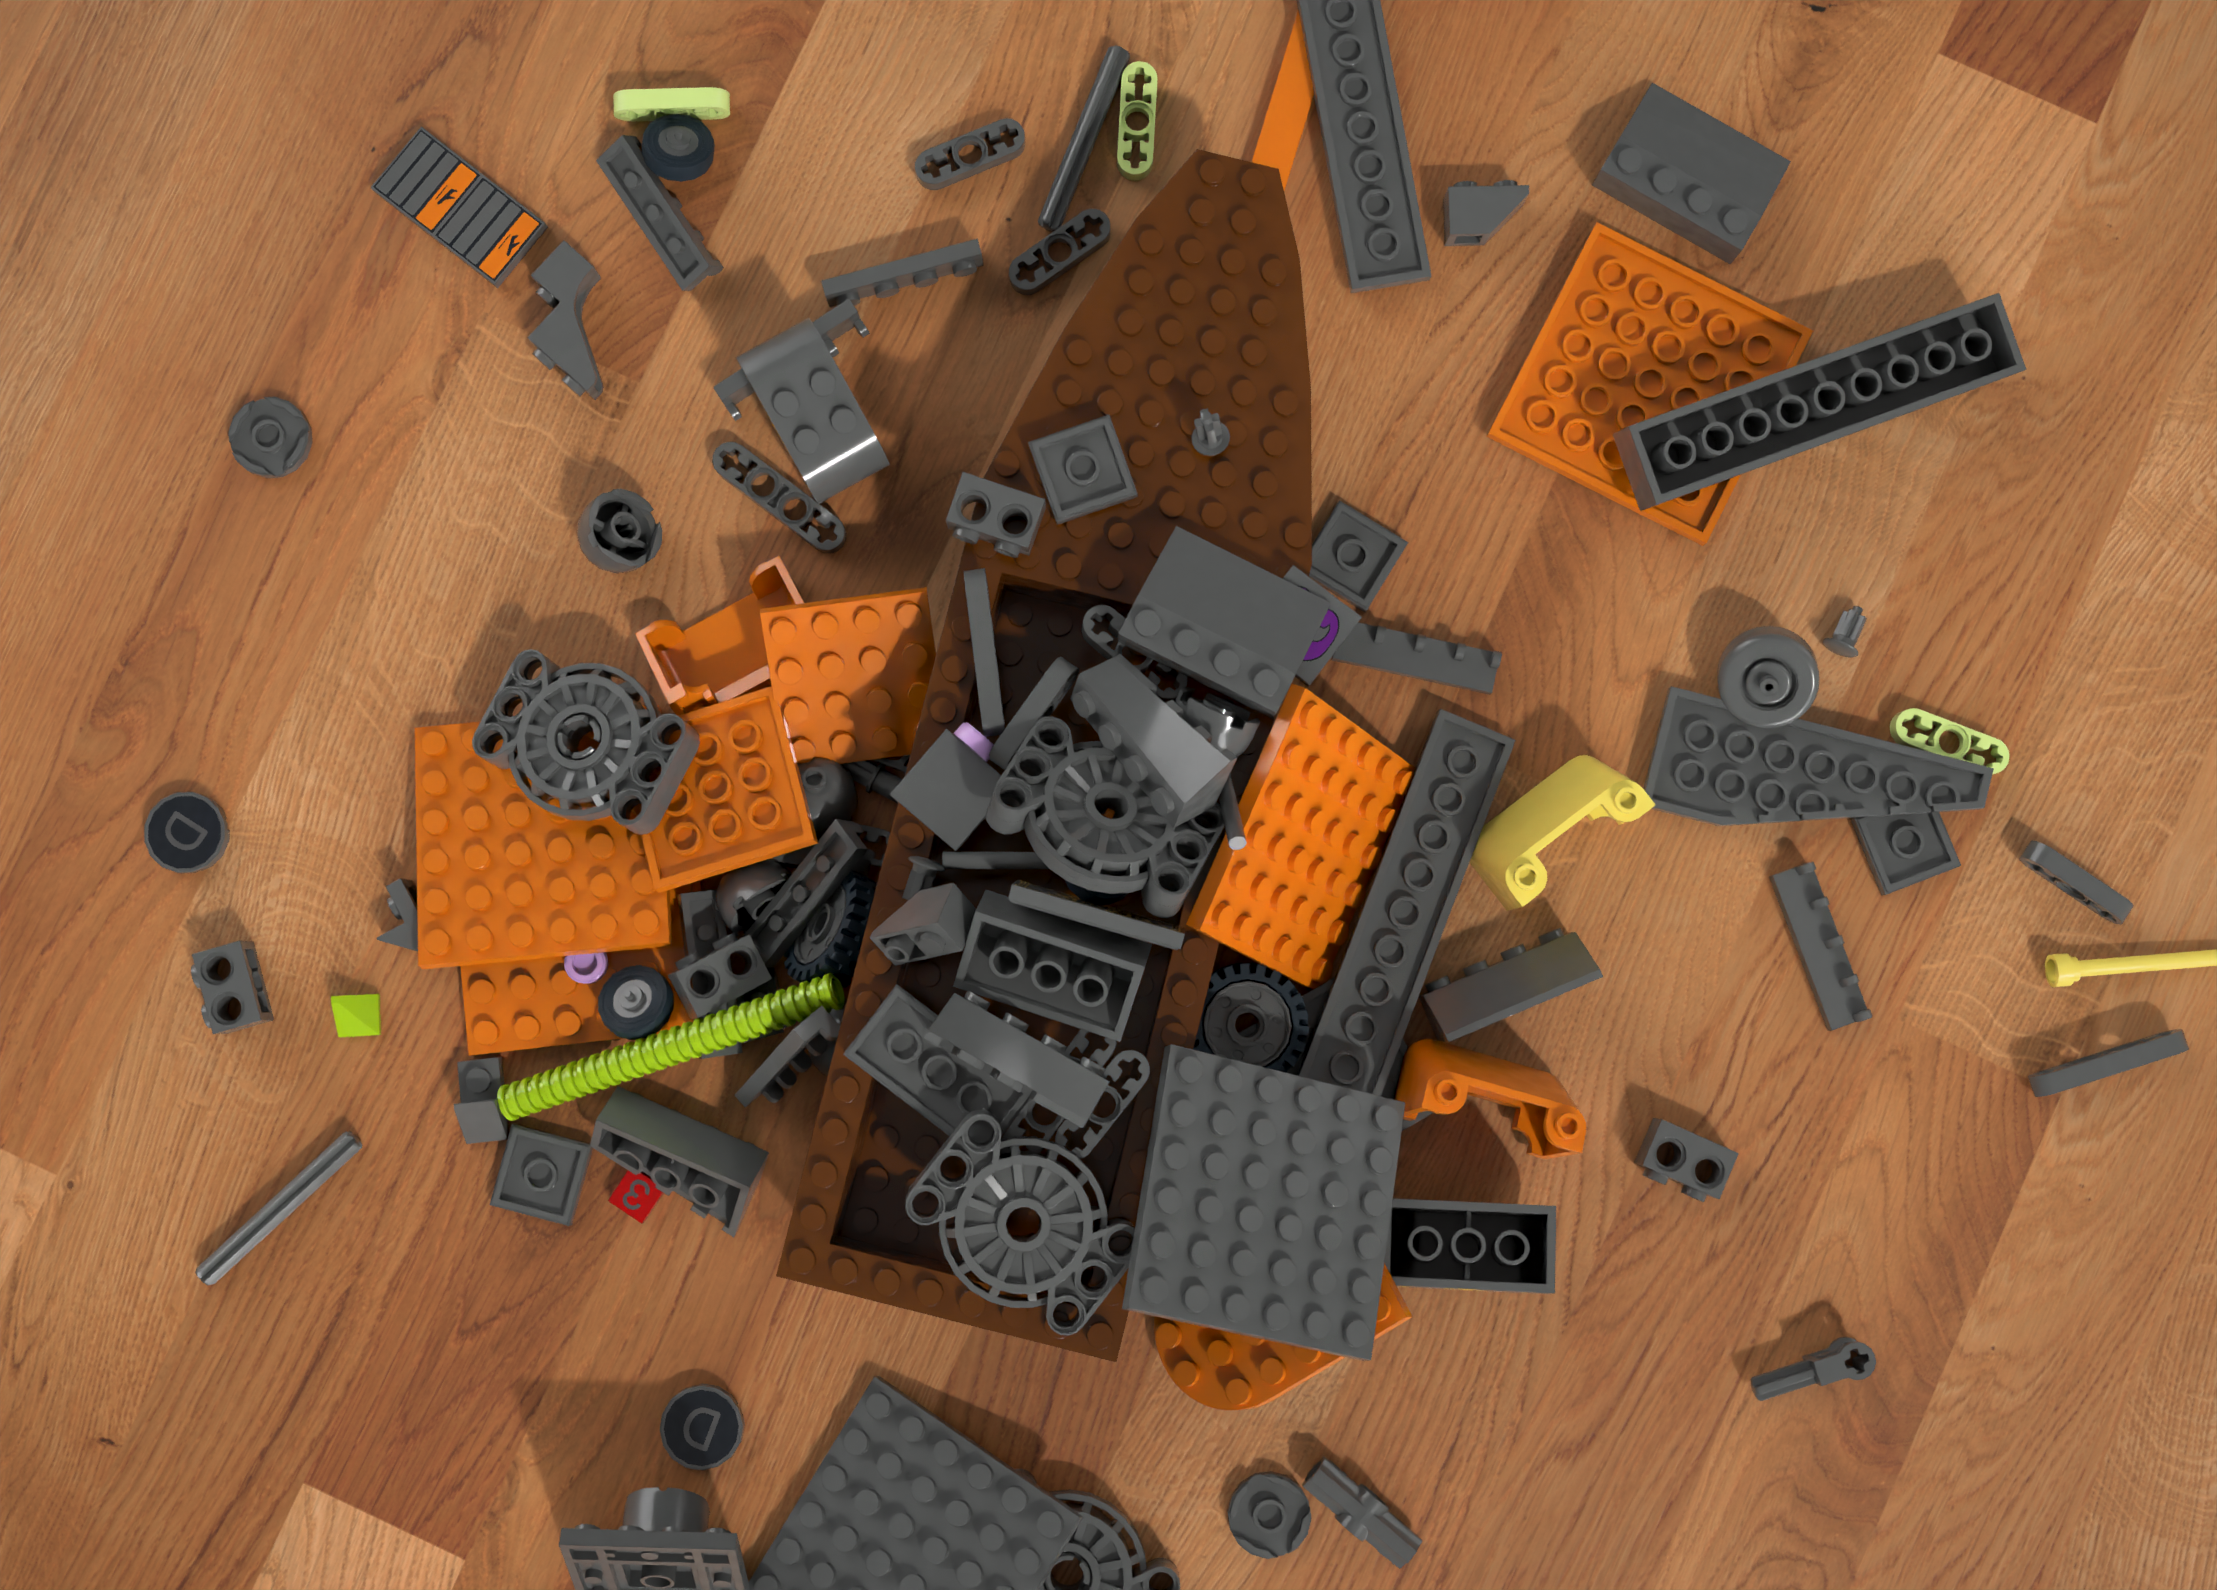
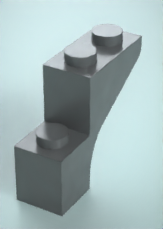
M563 240L531 275L539 285L536 293L554 310L527 338L537 348L532 354L546 368L551 370L556 365L566 374L562 381L580 397L586 392L596 400L602 394L604 386L583 326L582 311L588 294L601 277L594 266Z

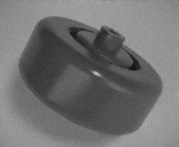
M1776 626L1752 628L1735 637L1723 651L1717 670L1718 690L1722 702L1737 719L1755 727L1774 728L1797 720L1811 707L1819 689V669L1811 647L1798 634Z

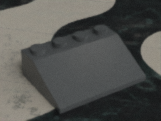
M1652 83L1592 186L1731 264L1743 250L1760 221L1791 161Z
M1176 526L1119 631L1118 642L1273 719L1331 603Z

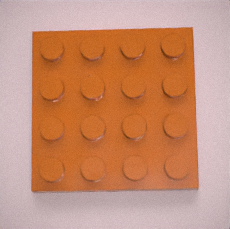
M927 587L760 609L774 701H779L788 725L797 763L810 762L813 757L826 758L843 764L911 755L936 658Z
M772 686L679 715L681 719L696 729L699 734L700 744L659 825L652 832L641 835L654 890L661 893L818 844L788 725L779 701H774ZM681 730L673 732L669 739V745L677 742L680 738ZM657 767L652 771L649 778L650 782L655 781L660 776L661 767ZM642 804L635 806L637 816L641 812Z

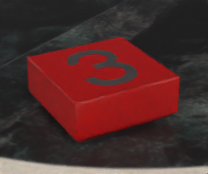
M628 1170L608 1201L642 1224L646 1221L664 1193L655 1188L656 1184L643 1171L635 1175Z

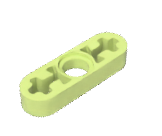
M1142 61L1129 64L1124 69L1121 79L1117 167L1123 177L1132 181L1144 179L1149 175L1153 167L1158 79L1155 69L1150 64ZM1139 74L1144 75V81L1147 82L1143 86L1142 101L1135 100V84L1132 83V81H1135L1136 75ZM1133 112H1142L1148 117L1149 123L1143 130L1135 131L1127 126V116ZM1132 141L1140 142L1139 156L1140 159L1146 160L1139 163V168H1131L1130 161L1124 160L1131 158Z
M721 88L626 89L613 94L614 117L624 121H654L661 116L672 114L687 115L697 120L723 119L730 115V93Z
M1917 708L1901 711L1891 720L1890 734L1894 741L1900 745L1983 766L1985 759L1982 756L1974 753L1966 755L1970 748L1976 751H1984L1990 747L1992 749L1991 756L1996 758V762L1987 764L1986 767L1994 768L1993 774L2004 770L2008 765L2009 750L1997 738ZM1914 718V726L1916 728L1927 731L1932 729V724L1935 725V728L1929 736L1916 733L1908 737L1906 736L1908 729L1903 727L1902 723ZM1944 731H1951L1959 738V748L1953 754L1946 753L1940 747L1939 738Z

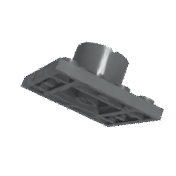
M653 1487L632 1492L627 1496L623 1523L618 1530L600 1529L591 1524H580L575 1526V1529L561 1528L559 1547L575 1590H750L737 1533H731L723 1528L708 1529L710 1515L708 1502L702 1496L687 1490L667 1487V1490L661 1491L659 1487Z

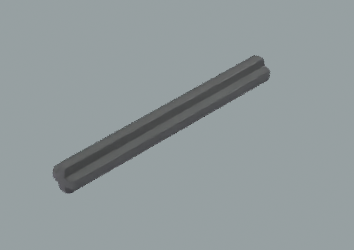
M1110 46L1106 52L1039 216L1038 224L1048 231L1054 232L1062 226L1121 81L1122 73L1130 59V53L1120 46Z
M351 1131L344 1132L196 1268L195 1273L198 1278L208 1286L215 1284L362 1148L363 1145L359 1138Z

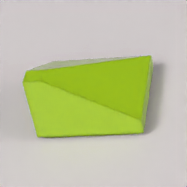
M380 994L331 996V1005L338 1037L381 1035Z

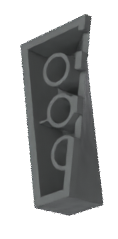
M1119 654L1080 673L1070 700L1073 702L1077 713L1081 717L1086 718L1098 733L1102 744L1111 750L1122 763L1128 777L1138 783L1150 798L1157 813L1163 815L1171 826L1175 828L1215 806L1237 757L1228 749L1221 752L1210 743L1212 735L1201 725L1196 728L1190 726L1182 718L1183 709L1173 700L1162 701L1157 696V686Z
M969 990L964 998L954 993L929 1028L924 1039L936 1046H942L962 1061L989 1073L991 1077L1018 1092H1022L1029 1096L1028 1098L1075 1125L1084 1128L1110 1082L1102 1077L1106 1069L1084 1056L1079 1064L1064 1056L1068 1047L1045 1034L1041 1041L1025 1033L1029 1025L1007 1012L1003 1019L989 1013L987 1009L991 1003Z
M617 1086L596 1119L590 1143L592 1148L633 1174L637 1175L643 1171L649 1175L656 1184L655 1188L669 1196L674 1191L693 1203L690 1210L702 1218H705L708 1213L724 1223L722 1230L732 1237H735L761 1179L769 1152L758 1148L752 1143L744 1142L719 1131L713 1126L703 1124L681 1114L677 1110L669 1109L644 1098L638 1093L630 1092Z

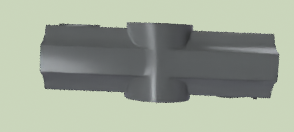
M1325 1456L1313 1466L1303 1481L1302 1486L1335 1513L1334 1517L1340 1524L1359 1540L1368 1541L1380 1554L1399 1569L1416 1554L1422 1539L1388 1511L1390 1508L1365 1485L1355 1483L1344 1471L1339 1469Z

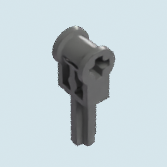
M1840 1337L1834 1340L1828 1348L1802 1356L1803 1361L1752 1377L1750 1379L1751 1388L1757 1400L1763 1401L1815 1383L1824 1386L1846 1378L1863 1380L1869 1377L1875 1369V1354L1864 1343L1849 1337ZM1850 1350L1857 1353V1356L1852 1358L1853 1366L1845 1364V1360L1851 1358Z

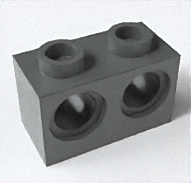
M962 472L946 523L948 529L954 531L952 536L961 541L977 544L978 539L995 544L993 550L1000 554L1013 558H1018L1019 553L1030 556L1046 509L1045 499ZM972 502L983 504L986 507L985 515L975 521L966 519L962 514L968 504ZM1011 516L1023 517L1028 523L1026 529L1019 534L1008 533L1003 528V525Z
M735 932L713 942L712 945L715 951L702 958L698 951L675 962L678 970L669 974L668 977L690 1019L699 1018L772 979L750 934L737 938ZM732 952L740 954L745 960V969L741 975L733 974L728 968L727 960ZM696 971L705 974L709 981L708 989L703 995L694 992L690 985L691 976Z
M239 940L192 954L194 965L191 966V975L196 987L201 989L205 1003L201 1008L202 1017L205 1025L209 1029L211 1028L212 1034H229L274 1020L253 941ZM226 958L230 962L231 972L223 980L218 974V965L222 959ZM233 998H237L241 1003V1013L235 1020L228 1013V1005Z
M1653 1118L1634 1163L1645 1168L1643 1176L1663 1185L1667 1184L1668 1179L1676 1181L1683 1185L1681 1193L1704 1202L1706 1196L1720 1199L1739 1153L1663 1119ZM1669 1142L1674 1149V1157L1671 1162L1662 1165L1657 1159L1656 1152L1662 1143ZM1707 1159L1712 1166V1173L1706 1181L1700 1182L1696 1178L1695 1167L1698 1162Z

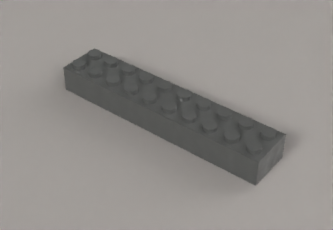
M1997 293L1633 424L1612 435L1639 510L1642 511L2027 369L2001 296Z

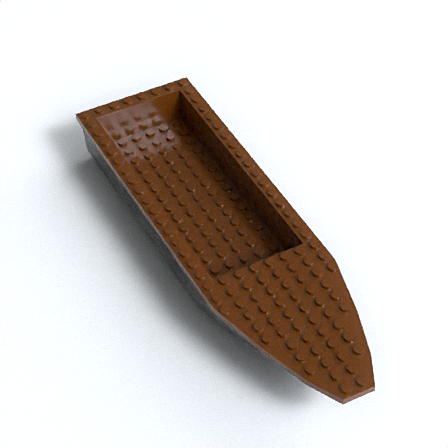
M1196 149L1135 219L1067 323L983 479L1045 499L1046 509L1030 556L1019 553L1018 558H1013L1000 554L993 550L995 544L978 539L977 544L965 542L905 776L946 729L953 734L963 722H967L984 736L963 571L982 568L986 570L1005 728L1058 657H1063L1079 668L1078 676L1080 673L1107 661L1082 636L1081 625L1085 614L1094 606L1107 605L1115 609L1126 619L1176 526L1282 579L1293 565L1309 577L1312 566L1311 382L1300 257L1279 169ZM1207 408L1211 415L1218 413L1220 422L1227 427L1230 433V441L1227 448L1213 456L1199 453L1192 444V434L1195 430L1194 420L1201 418L1200 410ZM1110 415L1138 497L1057 525L1028 442ZM975 503L972 521L979 520L985 515L986 507L983 504ZM1011 516L1005 521L1003 528L1010 534H1019L1026 529L1028 523L1023 517ZM1093 619L1092 621L1095 623L1093 632L1097 635L1102 631L1107 632L1114 638L1112 645L1109 647L1115 650L1118 638L1108 630L1110 621L1104 619L1098 622ZM1127 646L1122 649V656L1132 665H1140L1146 660L1145 655ZM1153 660L1149 669L1143 674L1148 678L1152 671L1160 678L1159 689L1164 691L1170 687L1176 690L1173 686L1176 678L1171 674L1165 678L1159 675L1154 670L1159 662ZM1077 676L1050 717L1059 718L1068 725L1071 730L1073 744L1100 741L1098 733L1086 718L1081 717L1077 713L1073 702L1070 700L1078 679ZM1187 677L1186 687L1195 688L1192 697L1204 700L1207 692L1214 694L1249 711L1250 716L1247 721L1256 718L1260 720L1252 741L1247 749L1237 757L1230 772L1237 803L1239 804L1271 732L1274 718L1271 719ZM1000 735L988 736L986 738L994 745ZM988 760L986 763L1002 776L1005 770L991 760ZM898 802L776 1276L1117 1362L1129 1310L1122 1309L1128 1269L1086 1324L1077 1333L1069 1336L1060 1335L1050 1328L1044 1311L1045 1305L1034 1308H1010L989 1302L970 1291L954 1274L944 1256L939 1236V1222L930 1225H919L911 1220L905 1208L906 1194L910 1186L950 1136L843 1055L896 984L937 1015L940 1014L954 993L963 998L967 993L965 990L953 987L963 951L895 966L870 939L872 932L908 901L902 898L914 864L908 860V857L920 856L942 865L943 851L956 852ZM1108 808L1106 813L1101 815L1112 819L1115 811ZM985 818L957 852L1035 851L1026 837L1025 829L1013 834H1002L993 830ZM1225 826L1181 908L1174 916L1159 918L1149 913L1143 905L1141 890L1128 893L1124 899L1108 905L1184 927L1185 935L1181 949L1178 950L1150 943L1152 947L1121 1041H1117L1114 1053L1103 1067L1106 1069L1116 1055L1126 1050H1134L1145 1056L1150 1066V1074L1146 1083L1086 1157L1081 1158L1083 1163L1091 1170L1102 1190L1108 1212L1107 1221L1123 1218L1130 1221L1134 1227L1136 1226L1164 1048L1171 1044L1192 1050L1194 1048L1219 942L1191 928L1186 923L1226 834ZM945 869V871H937L933 887L954 883L976 909L985 890L1009 897L1011 886L1017 880L1076 896L1068 888L1065 880L1050 869ZM977 995L991 1003L987 1011L996 1017L1003 1019L1007 1012L1028 1024L1029 1027L1025 1033L1038 1041H1041L1045 1034L1068 1047L1080 1031V1028ZM1088 1032L1085 1038L1090 1044L1086 1051L1082 1054L1076 1047L1071 1056L1080 1060L1083 1056L1089 1059L1095 1050L1105 1051L1109 1044L1104 1040V1036ZM1136 1058L1130 1062L1124 1059L1119 1062L1118 1066L1121 1068L1122 1073L1115 1082L1110 1075L1106 1077V1080L1110 1081L1108 1085L1116 1089L1122 1099H1125L1130 1093L1129 1090L1122 1088L1127 1080L1133 1078L1138 1081L1142 1076L1138 1070L1141 1062ZM1104 1091L1092 1113L1101 1118L1110 1116L1116 1108L1114 1097ZM1038 1103L1034 1105L1033 1117L1037 1123L1049 1125L1056 1120L1058 1114ZM1025 1118L1019 1125L1020 1128L1027 1130L1023 1136L1035 1135L1042 1139L1045 1136V1133L1033 1129ZM1088 1119L1084 1128L1079 1127L1076 1131H1071L1068 1128L1063 1134L1068 1139L1065 1147L1070 1151L1075 1147L1083 1150L1087 1146V1143L1083 1140L1085 1133L1091 1127L1095 1134H1097L1102 1129V1125ZM1056 1131L1055 1134L1052 1136V1138L1050 1139V1141L1055 1142V1136H1056L1057 1131ZM1019 1145L1020 1151H1029L1026 1145ZM1044 1148L1041 1153L1045 1154L1048 1149ZM1058 1153L1056 1160L1065 1164L1073 1174L1080 1171L1071 1160ZM949 1156L942 1161L940 1169L945 1176L956 1178L964 1173L966 1163L958 1156ZM1087 1180L1082 1187L1089 1199L1090 1206H1098L1095 1191L1089 1180ZM923 1191L914 1197L912 1203L917 1211L929 1213L937 1207L938 1199L933 1193ZM1020 1207L1009 1214L1006 1227L1013 1237L1014 1235L1026 1236L1032 1232L1036 1234L1039 1229L1040 1216L1029 1207ZM954 1217L946 1219V1225L954 1223ZM1099 1219L1093 1220V1226L1099 1224ZM1125 1230L1116 1231L1110 1236L1108 1246L1114 1251L1126 1250L1131 1244L1132 1236ZM948 1238L950 1250L959 1263L963 1257L959 1252L956 1238ZM1098 1266L1087 1267L1081 1274V1282L1086 1286H1096L1104 1278V1270ZM972 1271L966 1273L977 1284L986 1289L989 1288V1285L981 1281ZM1046 1290L1038 1292L1036 1295L1046 1294ZM1000 1291L999 1293L1008 1297H1027V1294H1012L1005 1291ZM1061 1302L1055 1307L1053 1316L1062 1322L1069 1321L1075 1317L1077 1306L1072 1302Z

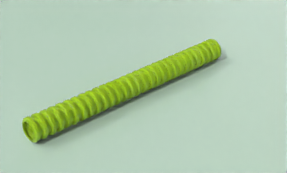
M832 973L824 974L822 979L816 977L810 983L804 981L799 986H790L787 991L781 989L776 991L775 995L772 993L766 994L763 999L758 997L753 999L751 1003L747 1001L741 1003L739 1007L737 1005L729 1007L728 1011L725 1009L720 1010L716 1015L712 1013L706 1015L704 1019L702 1017L694 1019L693 1023L690 1021L685 1022L681 1027L677 1025L671 1027L670 1030H662L658 1035L656 1033L650 1034L646 1039L639 1038L635 1042L625 1043L624 1046L619 1045L613 1047L612 1050H604L601 1054L596 1053L590 1055L589 1058H581L578 1062L572 1061L566 1066L560 1065L555 1070H546L544 1074L537 1073L533 1077L514 1081L510 1085H502L497 1093L499 1109L506 1119L514 1121L519 1119L520 1116L530 1115L531 1112L537 1113L542 1109L552 1108L553 1105L557 1106L565 1101L575 1100L576 1097L581 1098L588 1093H596L599 1089H608L610 1085L616 1086L621 1084L622 1081H631L633 1077L640 1078L645 1073H655L656 1069L660 1071L666 1069L668 1065L672 1067L678 1065L679 1062H687L691 1057L695 1059L701 1057L702 1054L713 1053L714 1049L719 1051L724 1049L726 1045L730 1047L736 1045L737 1042H746L749 1037L754 1039L760 1037L761 1033L766 1035L771 1033L773 1029L777 1031L783 1029L785 1025L787 1027L795 1025L796 1021L801 1023L821 1006L828 1013L831 1012L832 1008L834 1010L842 1009L845 1001L842 985L837 977Z

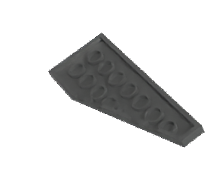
M1671 686L1668 688L1643 789L1656 804L1651 808L1653 810L1715 826H1733L1980 810L1985 808L1994 768L1802 719H1797L1787 725L1774 728L1751 726L1732 715L1722 702V699Z

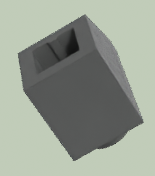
M1513 180L1499 181L1494 183V186H1478V183L1473 181H1462L1455 183L1453 187H1448L1443 199L1445 246L1485 245L1524 205L1530 193L1529 185H1518V182Z
M954 883L921 890L872 932L870 939L895 966L963 951L976 908Z

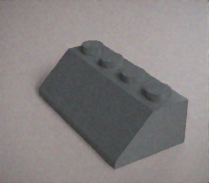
M985 890L973 917L953 987L965 991L969 990L974 994L1120 1042L1152 944L1010 902L1007 896Z
M1558 928L1539 936L1541 944L1526 950L1524 944H1520L1501 952L1503 960L1488 966L1486 960H1482L1463 968L1465 976L1450 982L1447 975L1426 984L1425 987L1428 992L1419 995V999L1437 1041L1450 1042L1602 978L1601 970L1576 932L1563 934L1562 929Z

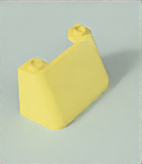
M1580 755L1569 760L1485 824L1470 859V864L1506 911L1521 908L1538 896L1547 883V871L1535 855L1585 816L1590 821L1599 817H1610L1621 825L1624 822H1631L1640 818L1656 804L1635 781L1594 757Z

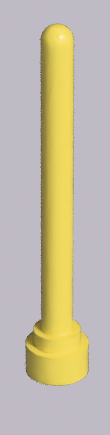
M2217 949L2078 960L2067 953L2051 954L2047 956L2045 961V973L2051 987L2071 986L2073 982L2079 981L2080 977L2217 966Z

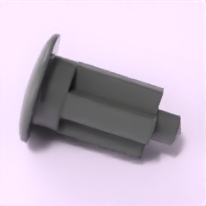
M1208 408L1200 410L1201 418L1194 420L1195 430L1192 434V444L1203 455H1217L1227 448L1230 441V433L1227 427L1220 422L1218 413L1211 415Z
M1853 606L1852 610L1849 609L1848 612L1843 611L1832 638H1825L1823 640V644L1828 650L1843 657L1853 658L1858 656V650L1854 646L1867 620L1865 616L1861 615L1863 609L1859 606Z
M909 856L908 860L914 864L902 898L909 900L919 891L933 888L937 871H945V867L928 858Z

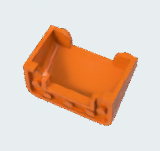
M780 556L761 563L752 572L749 584L754 593L682 631L675 621L657 620L635 633L668 705L677 716L771 687L760 609L806 603Z
M1423 1039L1412 1043L1407 1048L1394 1099L1405 1102L1404 1120L1413 1121L1418 1113L1423 1111L1446 1115L1457 1112L1464 1105L1467 1095L1515 1108L1511 1129L1521 1131L1527 1138L1529 1146L1527 1147L1526 1154L1542 1159H1550L1582 1153L1586 1135L1585 1119L1556 1076L1545 1071L1434 1039Z

